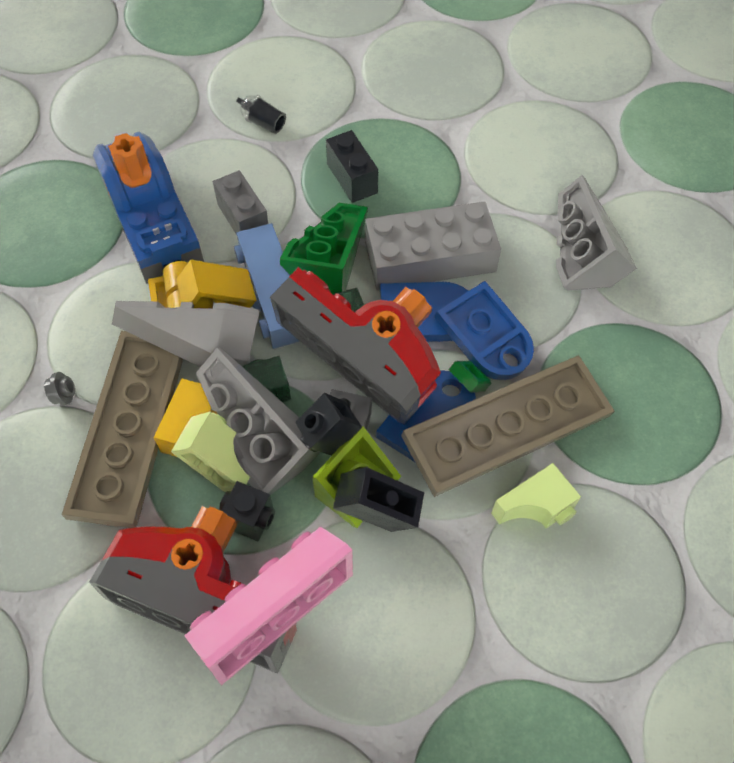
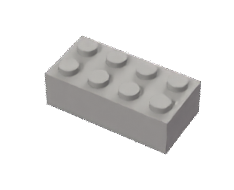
M486 201L365 219V244L376 290H380V283L435 282L497 271L501 247Z

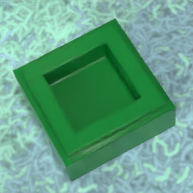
M455 361L448 369L471 393L485 392L492 384L491 380L471 361Z

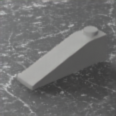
M581 175L558 194V221L561 223V235L557 236L560 258L556 259V268L563 287L567 291L612 287L637 269L626 245L587 180Z
M116 301L112 325L199 367L204 364L216 348H222L245 369L250 357L259 310L228 303H213V308H194L193 302H181L180 307L165 308L161 303L153 301Z
M216 348L196 372L212 410L217 411L218 415L226 420V425L237 432L233 442L234 451L240 466L250 476L248 483L253 488L270 495L304 471L321 453L319 451L312 452L303 444L301 440L302 433L295 423L299 417L222 348Z

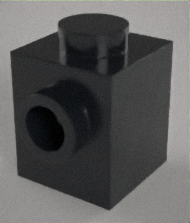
M325 392L295 421L302 433L301 440L312 452L319 451L331 456L362 428L346 401Z
M239 481L236 482L232 491H227L224 494L219 505V510L224 511L225 514L236 520L237 527L234 532L257 542L263 531L268 530L275 516V509L273 508L270 494Z

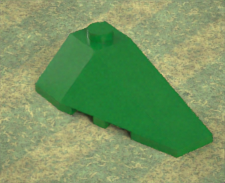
M339 202L321 216V222L315 227L308 226L304 230V236L300 239L293 238L288 242L280 257V265L289 275L298 267L301 270L310 271L329 286L331 294L335 295L338 293L344 296L368 213V207Z

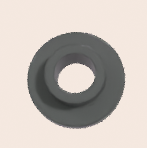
M56 372L44 382L45 394L52 404L67 405L72 402L75 395V385L69 376L62 372Z

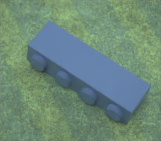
M270 223L236 232L239 244L233 246L238 264L244 263L245 268L249 271L257 300L253 304V309H258L263 318L258 320L263 339L269 337L273 349L300 342L277 323L270 296L290 276L280 265V257L283 251L273 224Z

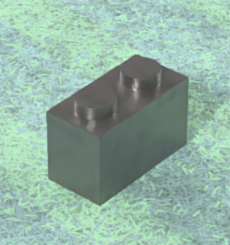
M240 170L212 181L217 205L235 233L269 224L267 210Z

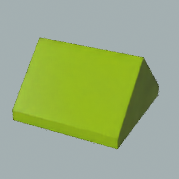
M364 426L349 441L340 446L312 477L315 497L355 528H358L363 521L333 509L341 473L368 467L397 481L401 478L400 473Z

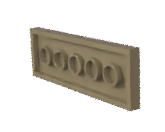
M127 331L120 332L61 514L66 520L125 528L137 527L159 449L153 437L174 395L183 362L182 358Z
M578 355L403 430L401 436L430 491L436 497L606 419L615 411Z

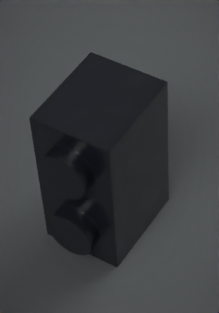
M350 130L326 139L327 165L350 201L354 203L377 194L378 168L354 132Z
M368 467L341 473L333 509L390 532L414 529L419 526L425 492Z

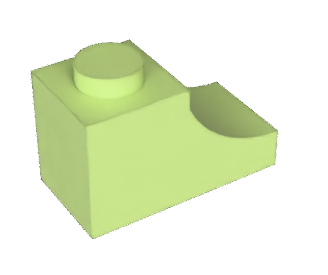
M207 412L192 416L171 452L224 492L232 491L237 481L247 484L250 476L240 466L234 451L233 442L237 432L226 425V420L216 413Z
M552 463L497 499L491 514L499 524L512 519L528 518L542 523L545 528H548L555 522L563 525L577 513L574 508L581 496Z

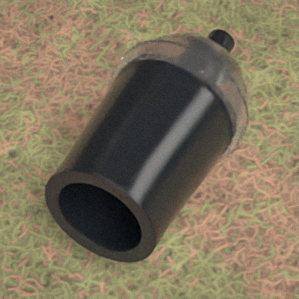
M249 95L244 99L237 98L236 102L241 105V113L249 123H255L275 134L279 133L283 128L286 114L266 102L263 97Z

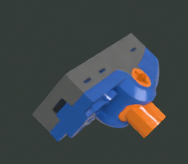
M139 131L134 133V136H130L128 133L115 136L114 142L108 145H96L93 153L94 161L146 284H148V279L163 276V269L172 262H189L190 260L204 262L198 238L174 190L163 157L152 139Z

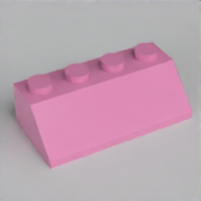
M319 527L312 534L309 531L303 533L293 542L291 551L281 559L275 557L261 567L258 572L259 576L247 586L241 584L235 587L225 597L226 603L213 613L207 611L193 621L190 626L191 631L184 636L221 685L353 576L352 549L347 543L322 527Z

